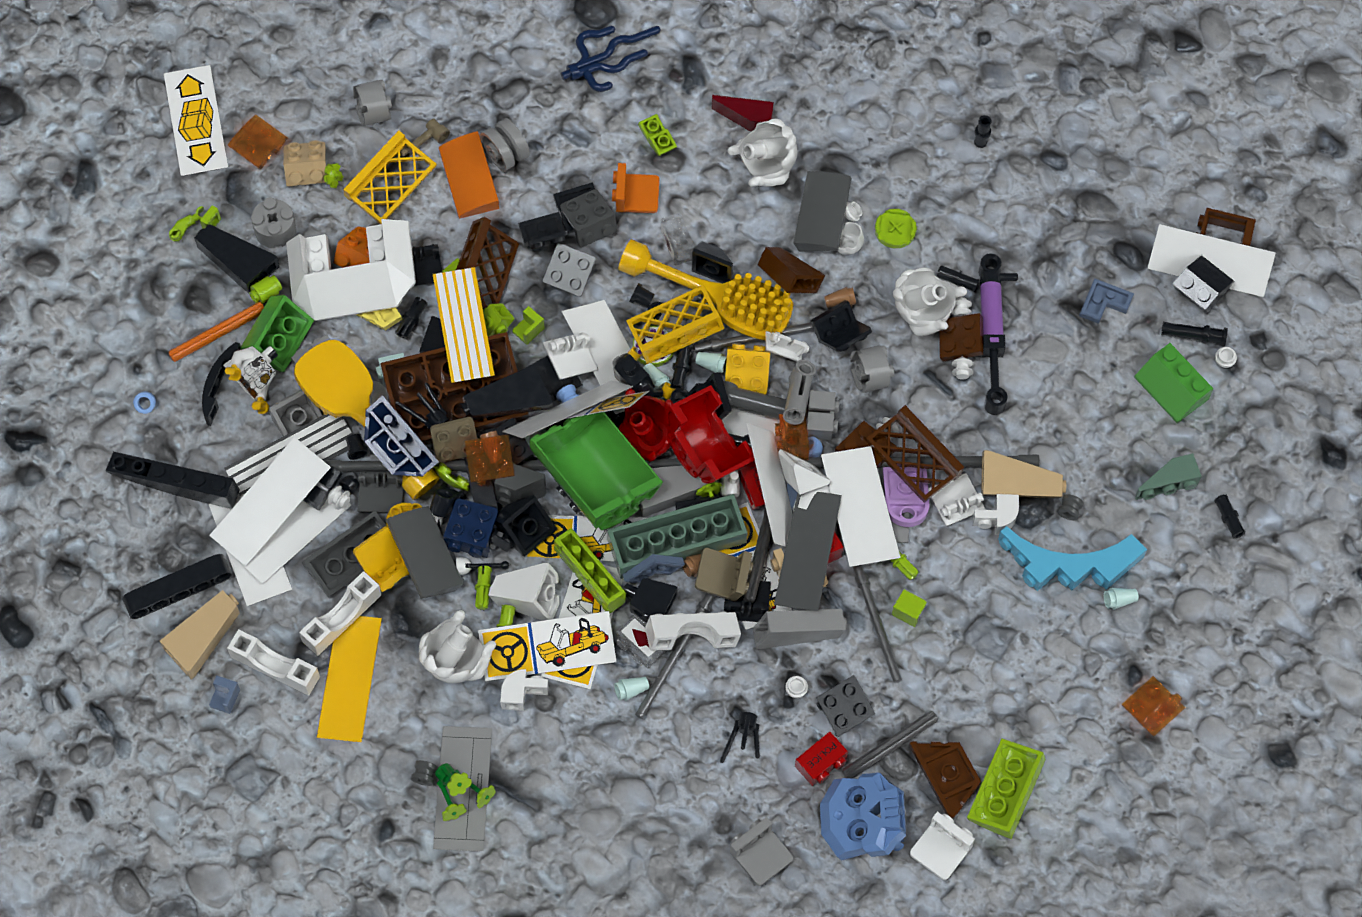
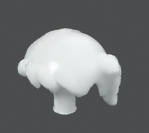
M771 119L757 123L755 130L728 149L729 155H740L744 165L753 176L748 181L750 187L783 185L789 178L790 170L796 162L798 153L796 137L792 129L786 126L780 119Z
M929 268L904 271L896 280L893 291L895 307L898 313L909 324L910 329L916 336H927L947 329L948 324L946 321L955 307L956 298L967 294L965 287H958L951 282L939 279L935 276L934 271Z
M462 610L456 611L453 617L424 634L419 643V660L421 664L436 679L446 683H460L466 680L476 681L481 679L488 668L492 651L496 647L495 641H488L483 645L467 626L462 625L465 618V613Z

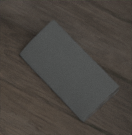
M807 171L793 242L799 252L838 251L852 180L851 176L833 172Z
M429 506L413 509L386 519L420 599L455 592L464 584Z
M373 511L302 562L303 566L328 597L353 581L364 571L353 554V550L386 526L376 511Z

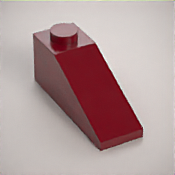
M712 95L711 109L752 132L755 130L757 123L772 119L774 102Z

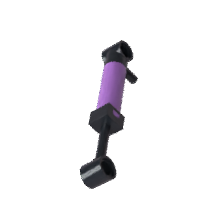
M989 253L981 258L978 271L980 276L981 315L983 319L982 357H990L991 389L986 394L984 408L991 415H999L1005 410L1008 398L1007 392L999 387L998 357L1003 358L1006 348L1005 335L1003 334L1001 281H1018V274L1001 273V259L996 254ZM986 266H991L994 269H988ZM992 399H997L1000 403H994Z

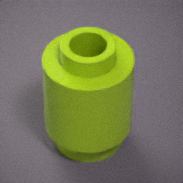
M274 275L271 277L267 276L250 286L251 291L249 295L255 303L261 302L264 304L269 300L270 296H277L279 291L282 290V286Z

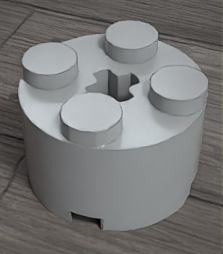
M383 79L353 86V97L357 100V105H355L361 124H364V126L391 119L389 109L392 108L390 97L385 96L386 88Z
M269 197L258 204L253 210L251 221L254 233L259 243L263 246L275 248V246L282 245L283 247L286 245V242L295 237L296 223L293 211L284 201Z
M884 345L860 349L851 353L850 362H854L855 368L851 369V373L857 389L862 390L861 393L889 387L890 377H894V369L888 363L887 350Z

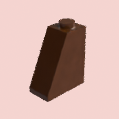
M766 247L757 264L787 293H817L825 278L822 272L781 247Z

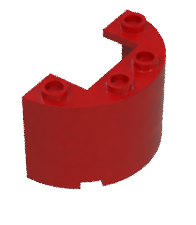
M711 385L670 405L665 418V423L669 424L670 432L667 433L668 439L677 459L694 478L700 477L703 483L708 484L755 461L752 447L748 445L746 440L737 447L735 440L725 429L722 419L715 413L723 403L719 394Z

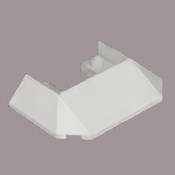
M381 219L382 224L366 227L370 263L331 270L329 243L326 234L307 238L298 234L286 242L292 302L315 321L398 307L408 290H411L416 284L409 221Z

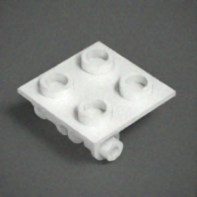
M582 332L543 342L559 380L598 370L586 345L590 341L588 334Z
M967 473L962 474L955 481L952 480L931 497L946 526L973 516L975 509L986 510L981 502L984 501L982 494H977Z

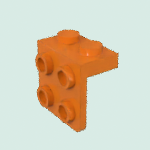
M618 163L617 171H613V183H616L617 187L612 189V202H616V212L656 213L658 211L659 176L626 174V163Z
M356 227L338 242L333 261L334 264L344 268L370 263L365 227Z

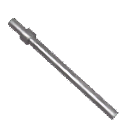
M811 322L786 327L782 335L813 331L814 329ZM747 335L720 340L719 338L710 339V342L694 344L695 353L708 350L714 352L721 350V348L732 346V343L745 344L761 340Z
M862 565L853 566L857 587L861 589L893 682H901L902 678L868 585L870 584L867 574H864Z

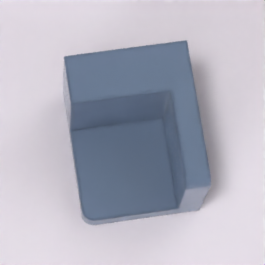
M216 675L213 682L215 692L209 706L210 708L230 714L240 692L238 682Z

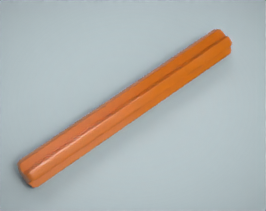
M257 302L169 350L170 358L176 362L260 315L264 308L263 304Z

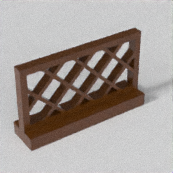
M486 217L472 222L456 270L479 266L483 278L477 281H484L488 293L482 294L479 287L482 309L488 307L483 298L486 295L490 296L492 304H499L519 246V242L490 225L491 220ZM488 231L493 234L494 243L489 244L487 238ZM502 242L511 245L509 254L505 253ZM497 245L500 257L494 258L490 246ZM484 248L489 258L485 262H483L480 254ZM498 259H502L504 264L502 272H499L496 263ZM491 263L494 275L488 276L484 264ZM496 277L498 283L496 290H493L489 278Z
M906 405L865 439L874 451L924 503L952 480L955 481L959 478L964 469V466ZM897 421L903 428V433L891 432V425ZM877 436L887 437V446L878 445L873 439ZM890 437L902 438V447L890 446ZM906 439L915 440L917 442V449L905 448ZM890 451L902 452L901 461H893L889 457ZM905 453L917 454V463L905 462ZM920 454L929 455L932 458V465L920 463ZM904 467L916 468V477L907 476L904 473ZM920 468L932 469V478H920ZM935 470L944 471L948 477L945 480L935 479ZM919 482L931 483V491L925 495L919 488Z

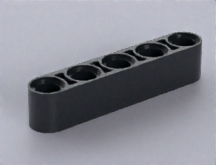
M216 554L126 593L122 600L130 618L138 619L228 580L232 573L224 555Z

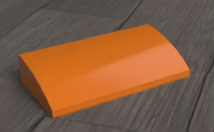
M478 131L457 137L439 146V152L459 219L499 209V200Z

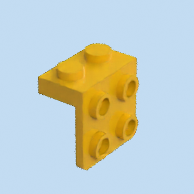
M732 343V347L727 349L725 381L736 384L738 388L766 394L770 352L766 351V346L754 345L753 348H745V344Z
M384 526L353 550V554L364 572L380 586L382 592L392 588L398 580L409 575L388 526Z

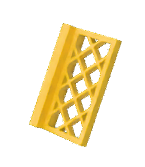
M398 130L343 189L344 196L349 201L352 200L379 224H382L381 219H388L432 172L437 164L407 140L405 135ZM407 146L412 150L413 157L400 158V151ZM413 161L414 171L401 172V162ZM415 161H425L430 166L424 171H416ZM398 162L399 172L387 173L386 166L389 163ZM414 175L415 182L412 185L402 186V176ZM399 176L400 186L387 187V177ZM376 177H385V187H373L372 181ZM400 190L401 197L398 200L388 201V191ZM386 191V201H374L373 192ZM362 192H371V202H362L357 197ZM387 205V212L380 217L374 212V206Z
M704 285L626 320L646 364L652 363L725 329L721 317ZM703 293L704 297L701 303L692 301L695 296ZM678 304L684 305L681 312L673 310L674 307ZM689 306L698 308L695 315L687 313ZM703 309L712 311V313L704 317L700 316ZM658 313L665 314L662 321L654 319L655 315ZM670 315L678 316L676 324L667 322ZM684 318L692 320L691 323L684 326L681 325ZM639 322H646L643 330L634 328L633 325ZM651 324L659 325L656 333L648 331ZM664 327L673 329L665 335L661 334ZM645 336L653 337L652 341L642 345Z

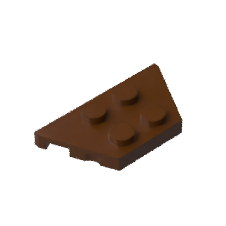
M910 742L909 747L945 814L954 819L981 783L960 742H948L945 744L941 742Z

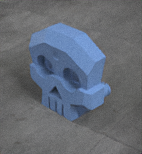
M879 772L862 774L859 779L840 778L833 780L820 803L821 835L841 861L863 854H868L871 857L889 855L892 850L899 851L904 847L902 843L904 842L903 838L906 836L904 791L894 786ZM862 797V801L857 803V798ZM860 830H864L862 836H858Z

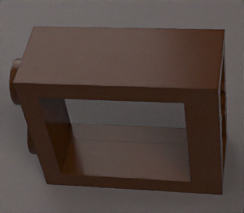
M1206 208L1204 215L1200 214L1197 227H1201L1198 234L1205 235L1207 225L1212 224L1243 232L1240 244L1250 246L1256 219Z

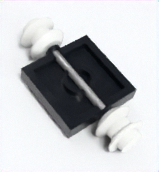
M281 451L276 454L274 460L281 453ZM329 465L331 468L303 499L304 502L319 511L327 498V503L329 505L335 503V509L337 510L345 508L351 499L349 491L343 493L341 492L342 486L335 487L343 473Z

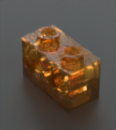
M779 414V422L775 423V436H779L780 439L777 440V452L782 449L802 460H809L806 418L804 417L802 423L793 425L784 420L783 414Z

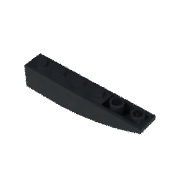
M114 451L105 470L107 473L152 489L230 509L234 507L240 491L235 480L230 477Z

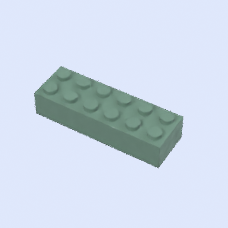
M732 494L608 529L607 540L619 577L622 579L624 573L652 554L682 557L683 560H686L687 556L701 554L705 548L720 551L747 543L748 533L735 495Z

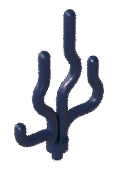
M608 26L600 30L583 31L576 38V46L581 54V59L577 63L567 65L566 71L561 72V77L563 80L570 78L574 81L584 76L593 90L597 92L610 90L613 87L612 82L608 81L599 84L593 77L592 72H621L631 62L646 57L648 52L646 49H642L629 54L617 65L599 62L611 57L618 44L638 42L660 33L661 29L659 26H654L634 35L616 36L611 39L604 52L590 57L584 45V40L610 35L615 32V27Z

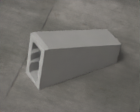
M682 465L652 468L663 483L650 500L644 499L638 506L642 516L646 517L675 506L676 501L694 499V496H699L696 494L697 490L708 483H703L700 477L694 478Z
M842 609L767 611L753 628L756 649L836 639L846 630L847 621L843 617Z

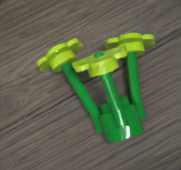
M448 763L439 766L435 772L436 777L439 779L437 785L448 804L445 811L442 812L443 821L455 820L467 811L464 804H453L449 794L451 796L464 794L466 788L470 787L478 793L476 802L478 803L477 807L480 809L490 802V799L496 792L493 785H490L488 788H478L468 778L467 773H460L458 770H454Z

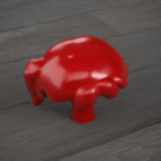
M629 388L626 390L625 395L634 394L635 391ZM643 396L631 407L624 410V419L618 425V429L644 460L652 462L671 448L667 435L670 432L669 424L665 423L667 409L673 404L670 399L664 401L652 396Z

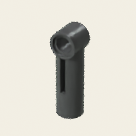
M723 381L731 410L737 409L784 421L783 413L786 399L738 388L732 382Z

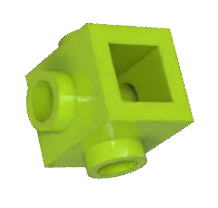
M503 303L489 304L488 307L483 309L487 336L507 332L509 325L515 319Z

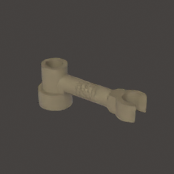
M433 118L426 124L428 130L411 143L418 148L431 137L438 143H441L448 138L450 131ZM405 146L400 151V158L410 157L413 154L412 150Z

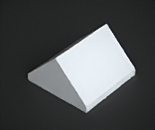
M782 449L779 450L778 454L784 478L800 495L830 483L831 480L815 465Z

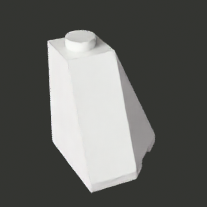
M542 563L496 575L493 584L490 586L488 596L498 606L516 607L515 612L542 621L551 620L554 618L559 606V595H555V583H558V573L549 563Z

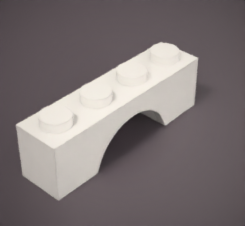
M363 571L348 585L344 596L331 611L321 617H315L299 632L302 642L319 656L381 596L380 586Z
M735 612L650 615L645 626L650 650H672L676 639L684 634L700 635L707 639L714 648L736 647L741 636Z
M239 629L227 647L232 659L308 696L320 678L317 667L299 658L290 659L266 647L259 639Z

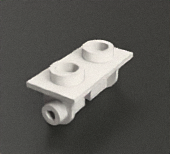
M766 331V351L796 362L802 360V354L809 351V346L804 341L801 342L795 339L792 341L790 337L782 335L780 332L771 333Z

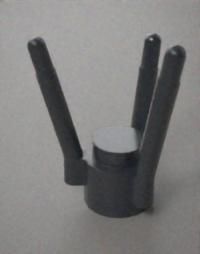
M425 383L424 386L436 405L433 408L421 393H417V397L430 411L426 415L428 420L399 401H396L395 404L424 423L430 430L431 426L445 423L449 418L446 416L447 412L442 408L429 384Z
M751 712L740 713L739 720H735L733 731L723 751L720 763H724L738 729L743 734L741 750L745 749L747 736L754 732L755 757L757 759L760 757V725L757 724L756 714Z

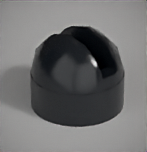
M347 475L339 482V485L342 486L344 492L349 491L351 495L357 490L359 482L357 478L354 479V476Z

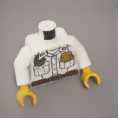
M253 346L235 351L232 359L223 365L225 373L230 375L228 379L236 381L250 397L257 400L252 403V409L258 410L259 414H265L269 410V405L266 402L267 392L272 378L276 375V371L269 363L278 354L271 346L262 353Z

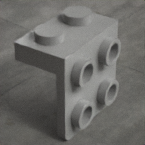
M767 817L762 821L758 819L753 822L749 827L750 830L744 835L742 833L736 835L731 840L732 844L730 846L732 856L758 886H762L793 861L792 854L773 833L772 822Z

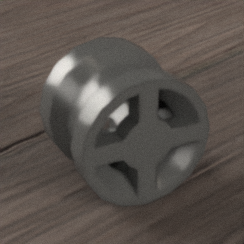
M1063 495V504L1059 506L1057 513L1067 520H1077L1079 517L1078 511L1082 508L1084 502L1077 496Z
M415 761L414 767L416 770L412 774L411 780L420 785L432 786L434 782L433 774L436 772L437 766L428 761Z

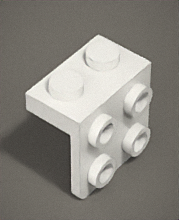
M937 811L931 820L930 826L911 849L910 856L942 880H947L970 851L975 838L972 837L973 834L968 829L960 828L954 824V820L950 816L940 814Z

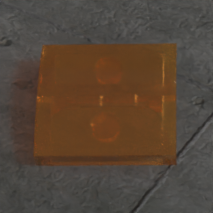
M254 115L236 133L228 146L256 167L262 169L271 155L278 153L288 137L258 115Z

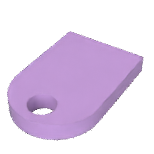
M883 467V490L890 520L902 527H914L921 524L928 515L929 499L924 503L891 467ZM904 467V473L907 476L916 477V468ZM920 468V478H927V469ZM919 482L920 490L926 495L928 493V483ZM905 512H909L914 517L911 519L904 518L902 514Z

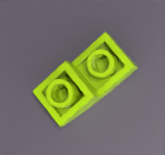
M657 114L638 123L646 140L658 156L677 148L668 129L665 130Z

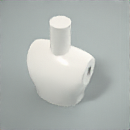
M738 470L720 479L722 484L720 490L723 497L732 494L735 497L739 496Z

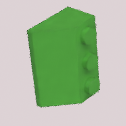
M285 295L270 296L240 349L253 346L262 353L271 346L278 356L269 364L273 369L285 372L291 357L296 353L314 319Z
M1171 343L1155 353L1134 376L1176 423L1208 401L1214 389Z

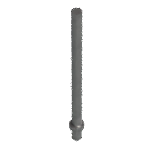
M706 593L703 600L698 602L697 610L694 614L699 612L708 613L710 610L709 605L715 596ZM684 634L678 640L635 713L638 718H644L692 634Z

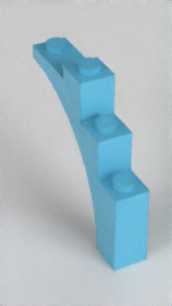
M1007 526L1000 531L998 538L1000 546L1005 551L1009 550L1014 555L1015 561L1020 566L1025 567L1022 575L1025 583L1029 587H1034L1037 591L1056 575L1060 583L1065 587L1068 586L1071 590L1076 588L1090 575H1092L1097 585L1103 586L1107 590L1141 561L1147 551L1132 534L1118 544L1106 549L1081 554L1054 552L1035 546L1019 537Z

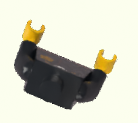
M633 346L628 353L617 356L613 360L615 378L620 383L633 386L631 389L635 393L649 391L644 396L671 398V394L675 389L670 388L671 384L665 382L662 388H655L649 374L637 362L642 354H638L635 351L636 347Z

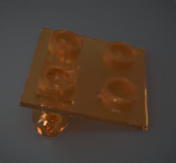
M508 435L465 441L471 482H477L479 486L486 484L487 480L515 476Z
M1154 676L1121 704L1153 737L1185 709L1180 702L1182 697L1178 693L1171 694Z

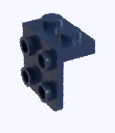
M457 499L443 536L448 550L456 553L462 551L474 558H487L490 551L489 539L498 510L483 504Z

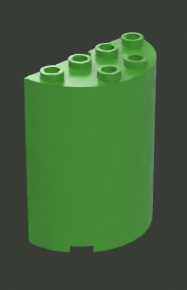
M605 412L568 418L563 423V427L561 425H554L547 432L541 435L536 434L529 441L531 451L595 529L606 530L631 517L640 509L638 505L644 499L650 500L663 483Z

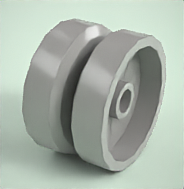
M508 118L497 122L495 129L489 127L480 134V139L486 153L496 167L503 172L512 168L515 165V161L521 162L530 156L526 140L516 125Z

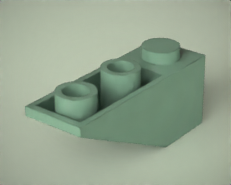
M1194 454L1172 458L1138 488L1135 499L1143 498V500H1149L1159 494L1170 495L1175 493L1176 490H1191L1197 487L1202 476Z

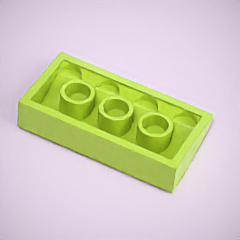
M1001 738L967 819L989 831L1012 839L1045 763L1044 752Z

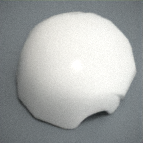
M846 222L842 229L838 252L842 255L854 254L864 244L863 231L857 223Z

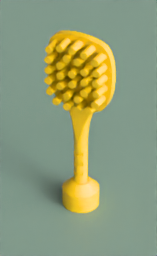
M633 239L626 245L618 266L619 271L633 277L649 271L692 290L704 285L722 322L730 328L756 339L766 340V331L771 333L780 332L782 334L792 315L793 301L790 298L791 293H787L785 290L782 292L781 286L778 284L772 287L770 280L762 283L760 276H756L755 280H751L752 275L750 273H746L744 278L740 274H736L734 279L723 284L700 279L653 260L648 246Z
M338 340L322 342L307 351L298 360L294 368L295 380L302 391L316 407L323 411L324 415L329 414L335 418L351 417L365 427L366 409L371 406L370 396L373 391V381L363 362L348 346ZM433 469L423 477L403 476L402 488L412 500H416L428 492L439 481L440 477Z

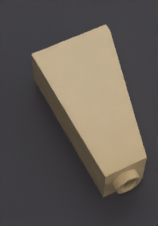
M989 450L982 452V496L1011 494L1019 495V497L1061 498L1062 493H1066V480H1063L1062 474Z
M223 590L160 640L164 651L190 679L196 676L240 614L237 607L239 602L232 594L227 595Z

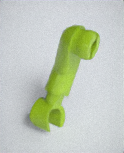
M200 206L195 214L179 219L169 231V238L175 242L180 241L188 227L196 224V221L202 218L199 215L203 212L204 207Z

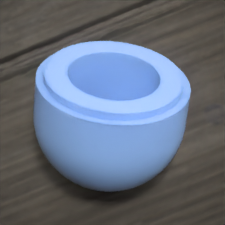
M143 391L136 395L133 404L138 412L147 414L154 409L156 398L152 393ZM142 397L150 400L149 408L144 409L140 406L139 401Z
M811 436L803 441L800 451L805 457H819L823 452V445L820 440ZM814 444L809 451H806L808 445Z

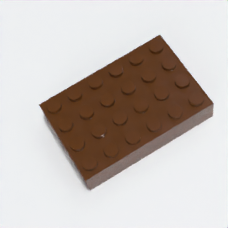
M507 332L488 336L494 376L451 383L445 347L380 363L390 404L425 445L432 444L433 442L431 431L424 423L397 406L395 402H401L428 420L426 415L430 411L417 397V393H421L433 408L436 407L424 386L425 383H428L442 408L447 412L446 416L449 418L447 422L470 417V415H465L461 404L464 403V395L518 372ZM529 413L473 420L475 430L480 432L496 428L511 418H514L515 422L524 421L529 418Z

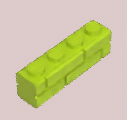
M572 528L554 540V550L571 571L575 573L576 577L595 600L602 605L605 612L609 611L610 614L626 602V592Z

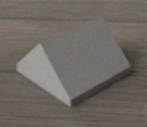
M302 389L269 407L272 421L282 436L322 416L319 408L315 406Z

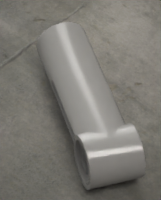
M798 360L788 378L790 384L783 418L789 424L796 425L804 421L811 382L816 372L814 364L808 360Z

